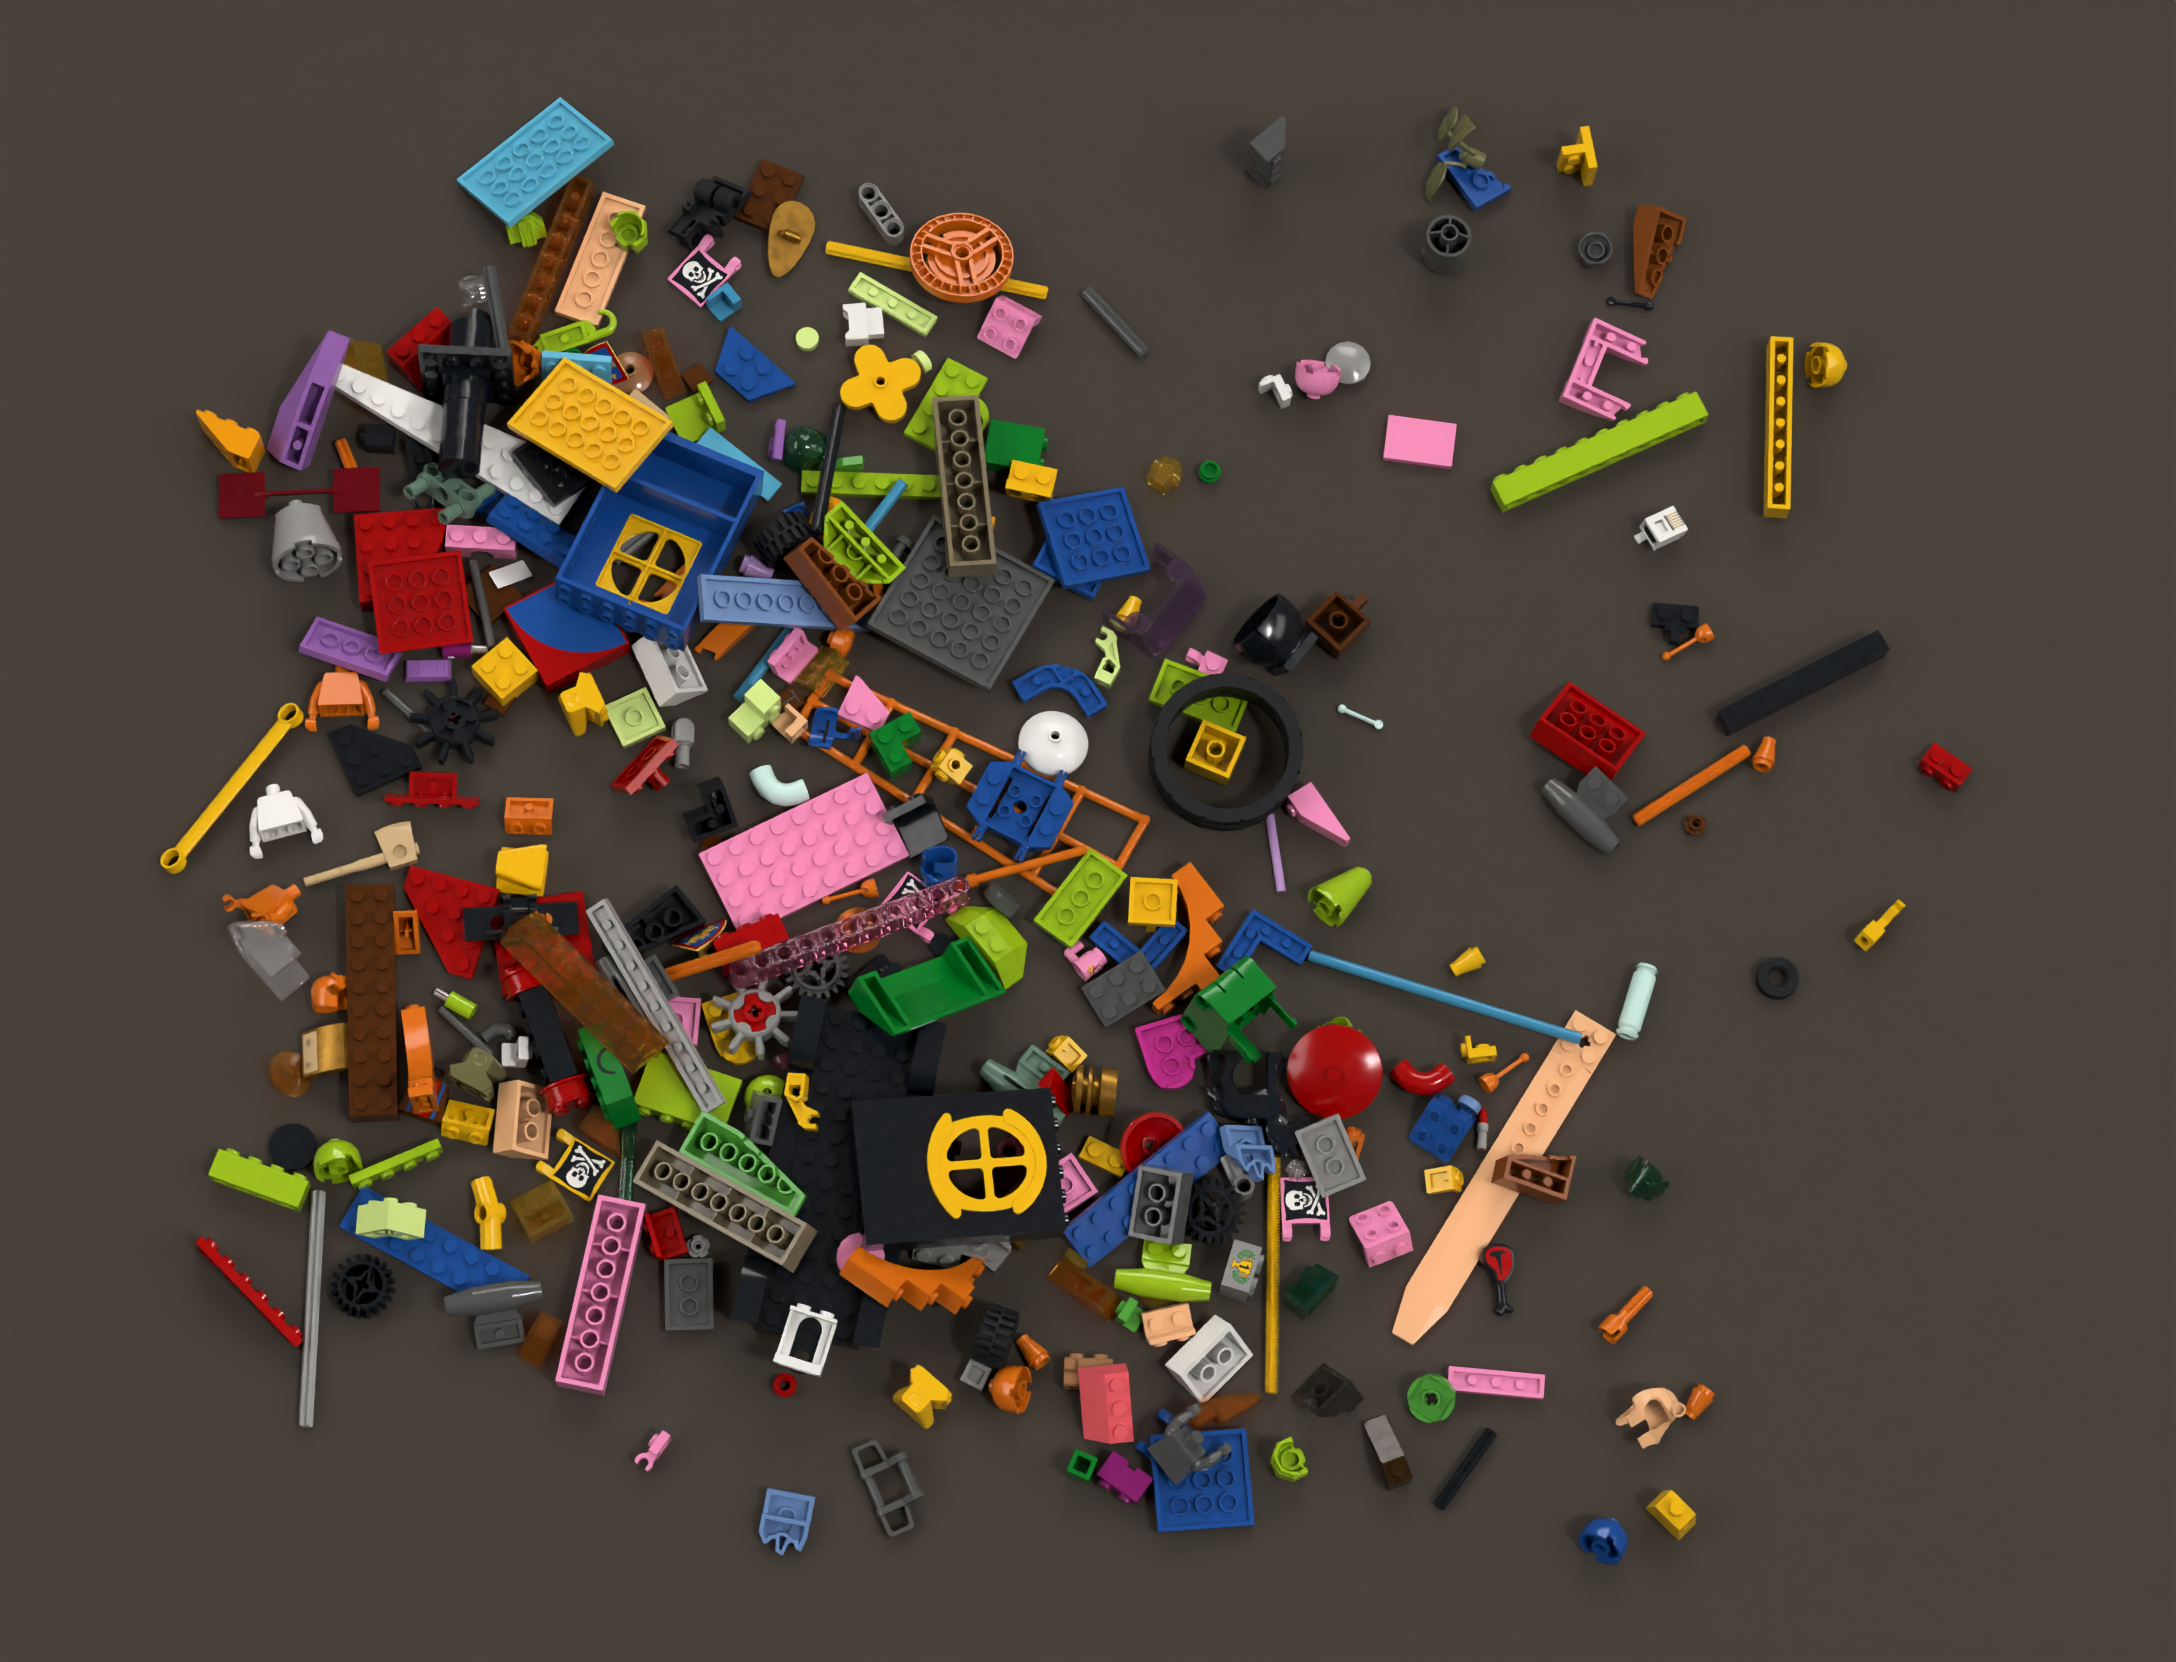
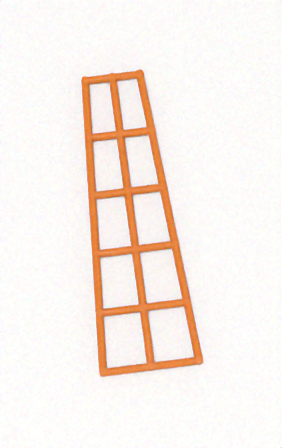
M826 669L812 694L808 697L800 714L807 720L813 708L830 707L819 701L830 681L847 689H850L853 681L832 672L830 669ZM871 690L890 714L893 710L901 714L910 712L914 720L947 734L948 736L939 751L951 749L955 740L958 739L1006 762L1013 761L1015 755L969 735L957 727L945 724L896 701L894 698H889ZM837 718V721L850 728L859 727L841 718ZM861 727V734L865 735L866 738L853 759L834 747H831V750L818 748L850 768L851 771L860 775L868 773L872 783L902 802L906 803L909 801L908 798L911 797L909 794L861 765L871 748L869 743V733L871 731ZM805 730L799 737L808 742L811 733ZM904 748L911 761L927 769L913 795L918 793L924 794L936 773L930 768L934 761H930L916 752ZM1023 760L1022 768L1051 782L1055 781L1056 777L1045 776L1035 772ZM965 779L957 785L972 794L977 785ZM1008 779L1005 787L1003 788L996 804L994 805L989 815L990 818L993 815L995 809L998 807L999 803L1001 802L1002 797L1004 796L1012 779ZM1066 779L1063 788L1075 793L1071 799L1074 802V806L1052 848L1041 851L1037 858L1050 855L1058 840L1072 848L1083 845L1086 846L1087 851L1091 848L1063 833L1084 797L1139 822L1117 861L1093 849L1122 870L1149 825L1150 817L1093 792L1083 785H1078ZM1015 806L1013 807L1016 813L1022 814L1025 812ZM940 815L945 828L968 842L969 845L974 846L1004 866L1017 864V862L982 840L981 842L974 841L971 837L977 825L969 833ZM1038 818L1036 819V821H1035L1033 827L1036 826V824H1037V822H1038V820H1039ZM1042 867L1017 873L1029 883H1033L1052 896L1058 889L1038 876Z

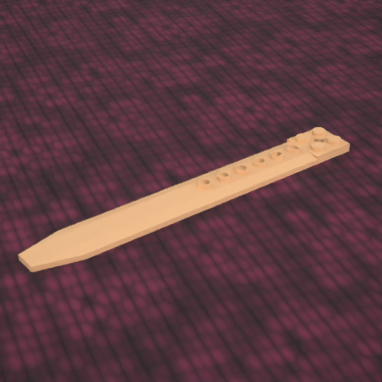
M1576 1010L1565 1028L1582 1033L1581 1039L1587 1038L1590 1046L1581 1048L1578 1044L1562 1039L1556 1041L1405 1288L1392 1334L1412 1346L1447 1313L1477 1264L1481 1250L1488 1246L1519 1195V1192L1491 1183L1496 1160L1508 1155L1543 1156L1616 1036L1615 1033Z

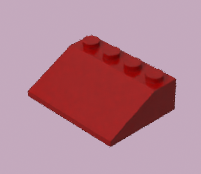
M1569 681L1539 718L1529 737L1587 775L1597 766L1613 781L1642 741L1646 732Z

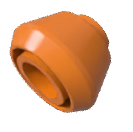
M846 628L843 631L839 629L831 631L827 640V644H830L829 649L839 658L847 657L855 638V632L851 628Z

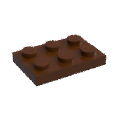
M762 159L748 188L752 197L736 214L735 219L769 233V226L775 209L784 202L795 200L804 181V175Z

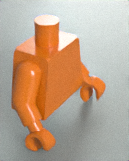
M335 665V672L325 673L323 681L318 682L310 697L309 718L305 720V727L309 731L317 732L316 717L318 714H320V717L365 716V713H367L369 717L368 729L375 730L379 728L380 723L378 716L375 715L374 699L367 683L364 680H359L357 672H349V669Z
M292 884L285 890L276 885H270L248 899L239 898L236 900L231 895L226 894L222 900L224 902L231 900L229 905H224L223 908L228 912L233 911L235 908L243 910L249 922L252 923L251 925L272 934L297 913L294 900L301 896V892L295 884Z

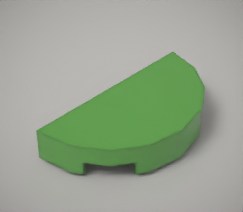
M862 455L837 458L835 471L859 472L864 468L865 459Z

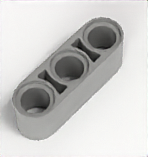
M863 184L859 188L860 207L887 244L891 246L899 245L904 239V225L875 184ZM871 194L874 197L872 199H865L863 196ZM885 212L887 215L879 217L876 213ZM892 229H896L899 231V233L892 235L889 233V231Z

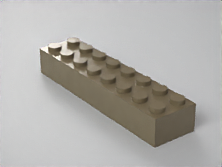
M979 396L932 398L931 415L948 578L995 575L997 563Z
M656 1140L632 1181L645 1191L792 1273L818 1232L804 1221Z

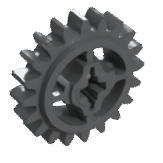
M813 938L812 944L809 945L806 940H803V948L795 945L796 953H788L790 960H785L784 966L788 968L784 970V976H788L786 985L793 984V993L799 990V999H801V995L816 998L824 996L827 1001H830V993L838 996L837 987L840 989L845 988L843 981L849 979V975L844 973L849 971V965L845 964L847 956L840 957L842 954L841 948L834 951V942L826 946L824 938L820 944H817L816 939ZM817 955L825 956L830 960L821 959ZM806 958L807 965L803 968V971L797 973L800 962ZM813 964L814 967L817 968V970H820V977L819 974L816 973L815 970H813ZM836 968L834 977L827 983L825 980L827 974L830 973V970ZM805 980L806 982H813L814 984H816V986L808 985L803 981Z

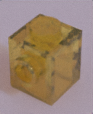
M1165 454L1160 460L1156 459L1149 468L1150 472L1147 475V483L1165 496L1172 487L1176 488L1183 479V468L1180 462L1173 457L1169 458Z

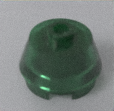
M1639 1154L1634 1161H1630L1623 1179L1630 1185L1627 1189L1635 1197L1642 1196L1649 1202L1666 1193L1665 1190L1671 1183L1667 1179L1663 1182L1664 1178L1661 1172L1648 1160L1643 1163L1644 1158Z

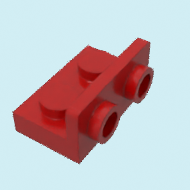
M1935 742L1918 764L1924 775L1934 777L1943 788L1948 791L1952 790L1955 793L1972 771L1970 766Z

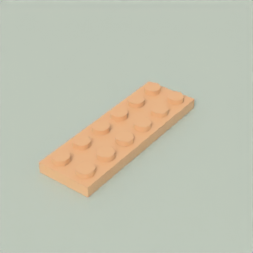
M606 192L602 193L556 306L555 315L576 322L587 320L596 329L599 328L603 315H599L598 311L606 310L630 251L629 249L626 252L617 245L616 236L611 232L609 223L620 211H635L643 218L646 211L645 205Z

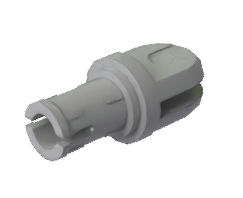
M687 718L677 719L671 728V738L679 744L675 749V768L678 769L690 767L689 752L690 748L694 746V724Z

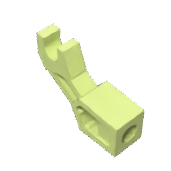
M1102 626L1100 633L1107 638L1105 640L1096 638L1095 644L1105 653V658L1102 659L1095 674L1094 683L1110 690L1120 672L1121 666L1118 656L1117 636L1112 630ZM1107 664L1113 667V673L1103 670Z

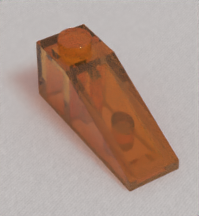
M658 325L639 332L644 350L664 400L685 393L686 389L664 327Z
M1062 1258L1047 1276L1055 1285L1107 1322L1115 1314V1310L1121 1302L1112 1289Z

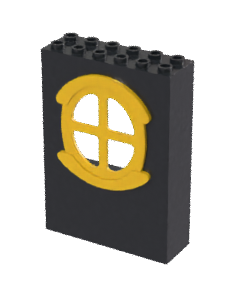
M1051 1088L852 1101L844 1110L856 1233L863 1235V1244L860 1247L866 1251H896L1058 1238L1066 1231V1227L1069 1226V1217L1067 1212L1064 1213L1063 1203H1066V1191L1061 1187L1064 1171L1063 1166L1059 1165L1058 1156L1061 1155V1145L1059 1141H1056L1058 1119L1054 1118L1053 1109L1056 1107V1098L1054 1094H1051ZM994 1127L1013 1135L1023 1146L1024 1155L1006 1158L991 1157L988 1129ZM970 1129L978 1130L981 1158L978 1160L949 1161L947 1159V1151L951 1143L959 1135ZM1024 1166L1026 1168V1176L1019 1188L1008 1196L997 1198L994 1194L992 1169L995 1167ZM981 1169L984 1177L985 1198L979 1200L960 1192L950 1181L949 1172L952 1170Z

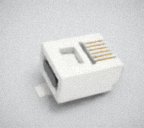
M1671 506L1645 518L1639 526L1642 532L1635 535L1634 538L1638 544L1648 540L1653 550H1656L1680 539L1687 532L1688 528L1682 522L1683 520L1679 517L1680 515H1677L1678 512L1676 513L1675 507Z

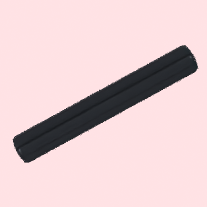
M1486 1428L1438 1495L1434 1501V1505L1438 1509L1445 1510L1494 1441L1497 1434L1492 1429Z

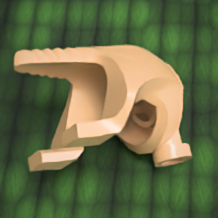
M1664 1387L1645 1389L1632 1398L1634 1404L1616 1419V1425L1622 1426L1629 1423L1632 1428L1645 1419L1649 1425V1431L1637 1438L1639 1444L1644 1449L1649 1445L1659 1444L1661 1437L1675 1418L1682 1417L1686 1413V1407L1678 1401L1673 1392Z

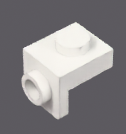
M1280 374L1276 376L1268 375L1261 379L1258 386L1260 394L1273 390L1281 409L1290 406L1293 393L1289 384L1284 383Z
M519 1036L517 1043L502 1044V1067H526L528 1059H532L533 1047L532 1044H528V1037Z

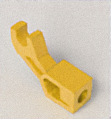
M1898 899L1877 922L1874 920L1870 922L1855 938L1854 942L1866 952L1885 933L1884 928L1906 905Z
M788 1073L784 1095L798 1120V1124L806 1131H818V1125L810 1124V1120L813 1117L820 1118V1113L805 1105V1102L808 1100L809 1077L803 1073ZM793 1089H801L798 1097L793 1096Z

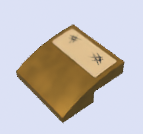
M347 1023L326 1025L301 1033L303 1079L312 1080L323 1074L335 1075L349 1069Z

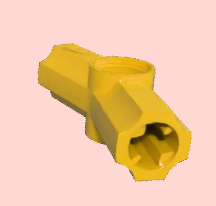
M483 1176L471 1182L477 1204L474 1210V1217L476 1222L480 1224V1249L500 1250L502 1249L501 1224L506 1219V1208L504 1204L498 1203L492 1179L488 1176Z

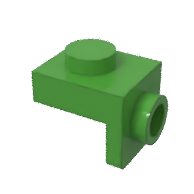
M1130 1297L1126 1302L1122 1300L1115 1310L1118 1315L1114 1321L1134 1333L1142 1322L1140 1312H1144V1310L1137 1307L1138 1301Z

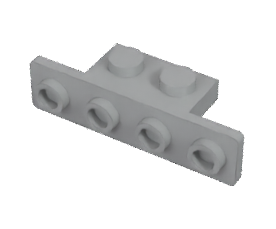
M990 1243L913 1249L912 1259L943 1268H951L961 1264L962 1255L984 1260Z

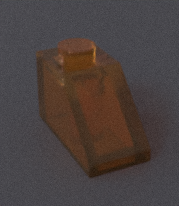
M594 1104L579 1125V1132L619 1159L622 1154L617 1129L614 1130L612 1121L606 1122L602 1108Z
M541 1310L527 1334L518 1357L540 1369L564 1328L563 1322Z

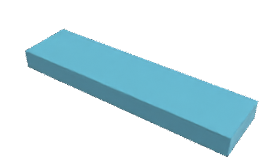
M711 427L697 442V444L763 470V491L760 497L767 503L781 488V482Z

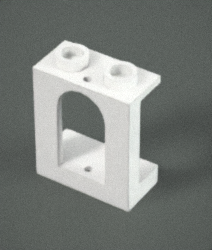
M797 1303L796 1307L791 1305L773 1362L821 1377L838 1320L833 1319L834 1314L823 1310L820 1311V1314L810 1311V1306ZM806 1318H815L822 1326V1333L812 1363L789 1356L798 1326Z

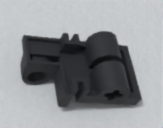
M714 176L710 181L706 179L699 180L694 188V200H687V206L683 205L681 207L683 212L667 229L668 233L678 237L681 245L692 250L702 240V232L721 239L724 236L721 226L726 227L752 197L750 190L717 176Z

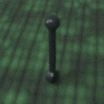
M1612 296L1608 297L1606 301L1608 306L1617 304L1645 308L1648 311L1654 308L1652 302L1645 304L1616 300Z

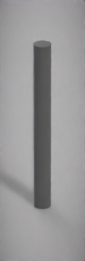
M470 560L468 565L487 648L493 649L496 646L478 563L477 560Z
M388 688L382 692L381 695L409 720L410 713H416ZM415 724L424 733L429 732V725ZM450 749L448 754L451 755L456 749Z

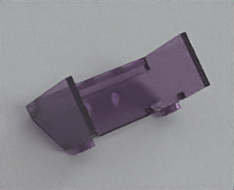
M1157 542L1153 558L1167 567L1168 578L1176 586L1150 618L1143 613L1134 612L1125 621H1122L1107 609L1102 611L1101 618L1103 626L1112 630L1117 636L1150 659H1159L1165 654L1207 599V589L1191 567L1180 557Z

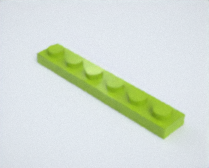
M802 470L801 495L816 496L821 471ZM835 471L830 496L885 498L899 479L908 485L899 499L940 500L938 475Z

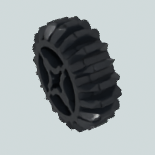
M358 1254L355 1256L356 1262L352 1263L350 1258L346 1259L347 1267L341 1263L338 1265L342 1272L334 1271L333 1275L338 1280H332L330 1284L337 1288L332 1289L330 1293L332 1296H337L333 1300L335 1305L342 1303L339 1307L341 1312L348 1309L347 1315L349 1317L356 1312L357 1319H361L362 1313H365L366 1318L370 1319V1312L374 1311L376 1316L380 1315L378 1310L380 1306L384 1310L388 1309L384 1301L393 1302V1297L388 1295V1293H396V1289L390 1286L395 1284L396 1280L395 1278H389L393 1272L391 1269L385 1270L387 1267L386 1262L379 1264L378 1257L373 1258L372 1262H370L369 1254H366L364 1261H361ZM368 1269L359 1277L350 1276L357 1270ZM374 1272L378 1273L382 1278V1290H378L376 1286L372 1285ZM366 1282L368 1289L363 1288L360 1291L358 1285H364ZM345 1283L354 1289L352 1302L344 1295ZM366 1297L376 1298L368 1304H359Z

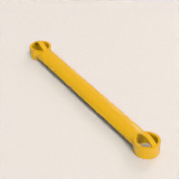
M287 703L280 708L278 720L175 848H170L163 853L160 863L168 873L177 874L184 869L187 863L186 857L289 729L301 724L304 714L295 703ZM296 711L293 718L285 721L289 713ZM179 856L175 864L168 866L172 858Z

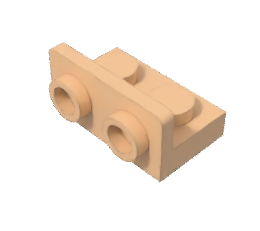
M1188 1302L1140 1312L1146 1341L1154 1347L1164 1346L1167 1344V1341L1174 1339L1185 1341L1190 1339L1191 1335L1196 1334Z

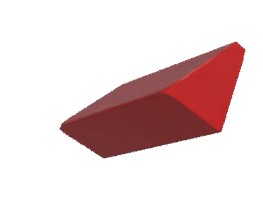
M1052 1067L1037 1085L1039 1088H1051V1094H1054L1056 1098V1106L1068 1118L1072 1108V1091L1056 1069Z

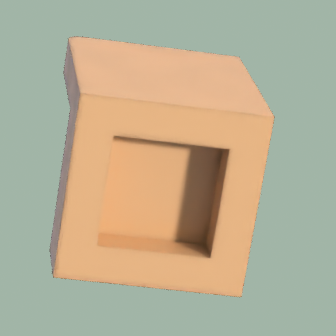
M787 703L784 706V712L773 722V727L792 744L808 728V720Z

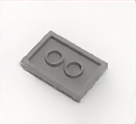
M1339 1113L1294 1131L1322 1198L1366 1180Z

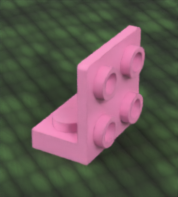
M1001 295L995 299L977 338L1016 359L1032 328L1039 324L1042 316Z

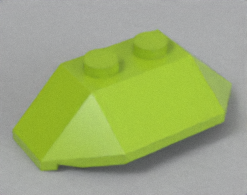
M842 500L824 516L823 547L834 555V560L837 563L850 569L849 573L858 581L862 579L866 584H890L906 568Z
M963 906L945 918L947 924L960 939L970 937L1005 990L1023 978L1027 942L1002 912L995 907Z

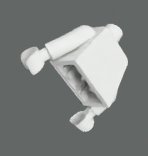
M277 784L267 786V796L258 798V806L253 809L249 833L252 846H250V855L255 859L263 858L259 846L261 838L263 842L306 832V827L311 831L314 844L322 842L323 833L320 828L317 829V822L306 804L299 797H293L288 790L281 792Z

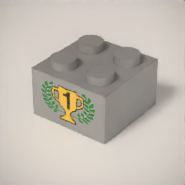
M1234 1239L1219 1295L1245 1303L1248 1296L1253 1297L1258 1281L1254 1274H1260L1265 1257L1260 1254L1262 1247Z

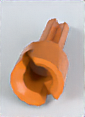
M1643 1286L1617 1314H1610L1597 1327V1331H1605L1602 1334V1338L1605 1341L1615 1344L1627 1332V1323L1653 1297L1652 1290L1647 1286Z

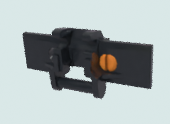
M529 894L528 898L511 899L510 895L503 896V906L463 909L465 942L501 940L502 949H507V946L535 944L545 946V937L579 935L577 901L537 904V894ZM494 917H500L504 920V926L500 930H495L491 927L490 922ZM538 929V935L506 937V930Z

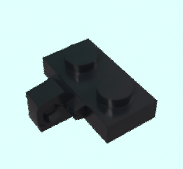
M1666 603L1652 604L1651 627L1664 628V632H1669V645L1678 646L1680 633L1685 634L1686 630L1696 631L1698 628L1699 606Z

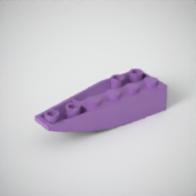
M329 330L281 404L267 446V450L279 462L300 471L310 466L351 338Z

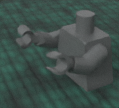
M1198 1403L1185 1408L1186 1412H1181L1173 1418L1165 1429L1164 1437L1147 1448L1174 1485L1184 1480L1192 1472L1210 1469L1220 1461L1221 1457L1225 1459L1232 1450V1447L1225 1442L1216 1452H1212L1203 1458L1206 1455L1205 1449L1201 1446V1443L1204 1441L1203 1435L1196 1430L1191 1433L1188 1427L1184 1426L1190 1418L1198 1416V1412H1203Z

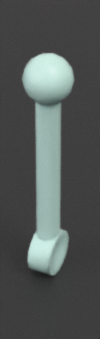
M1345 705L1338 706L1339 713H1347L1372 724L1376 730H1380L1383 727L1381 720L1374 721L1347 709Z

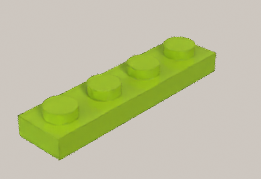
M437 1138L349 1175L351 1184L354 1189L359 1188L361 1190L365 1187H370L373 1184L372 1182L378 1179L387 1180L392 1178L397 1171L402 1169L404 1171L411 1170L421 1161H433L440 1156V1153H443L441 1144Z

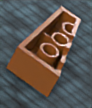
M813 537L795 547L783 558L840 631L857 622L882 599L878 593L873 594L862 579L858 581L851 575L848 567L837 563L834 560V555Z

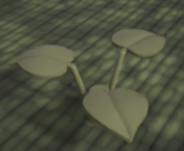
M1454 105L1442 120L1437 132V138L1443 141L1448 135L1451 138L1448 149L1451 151L1457 145L1462 147L1459 153L1461 162H1439L1433 168L1426 183V197L1430 203H1432L1433 195L1445 178L1448 166H1459L1465 169L1468 165L1479 170L1486 159L1485 153L1462 142L1476 127L1466 114L1462 115L1457 122L1458 109Z

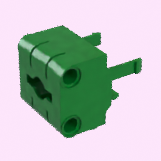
M1248 956L1243 957L1194 995L1181 1016V1022L1184 1027L1197 1038L1209 1053L1215 1049L1220 1050L1228 1040L1244 1058L1243 1061L1247 1064L1255 1063L1263 1055L1240 1030L1255 1019L1259 1013L1266 1014L1271 1007L1291 1030L1297 1025L1296 1019H1292L1275 1001L1274 991L1277 988L1276 985L1257 966L1255 961Z

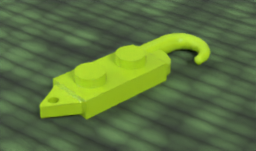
M599 310V315L604 314L609 317L610 323L607 327L596 331L591 322L581 320L540 334V338L533 346L538 347L541 354L543 350L565 352L568 349L577 348L611 335L616 329L617 319L611 311Z

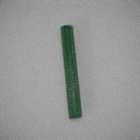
M637 1122L624 1126L622 1135L619 1199L633 1201L634 1182L632 1181L635 1174Z

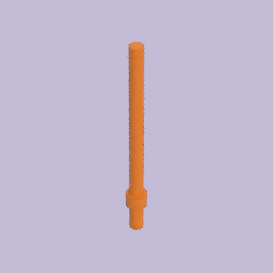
M1086 846L1075 847L976 874V872L967 874L965 878L954 880L949 886L951 891L968 886L970 888L977 887L979 883L1086 855Z

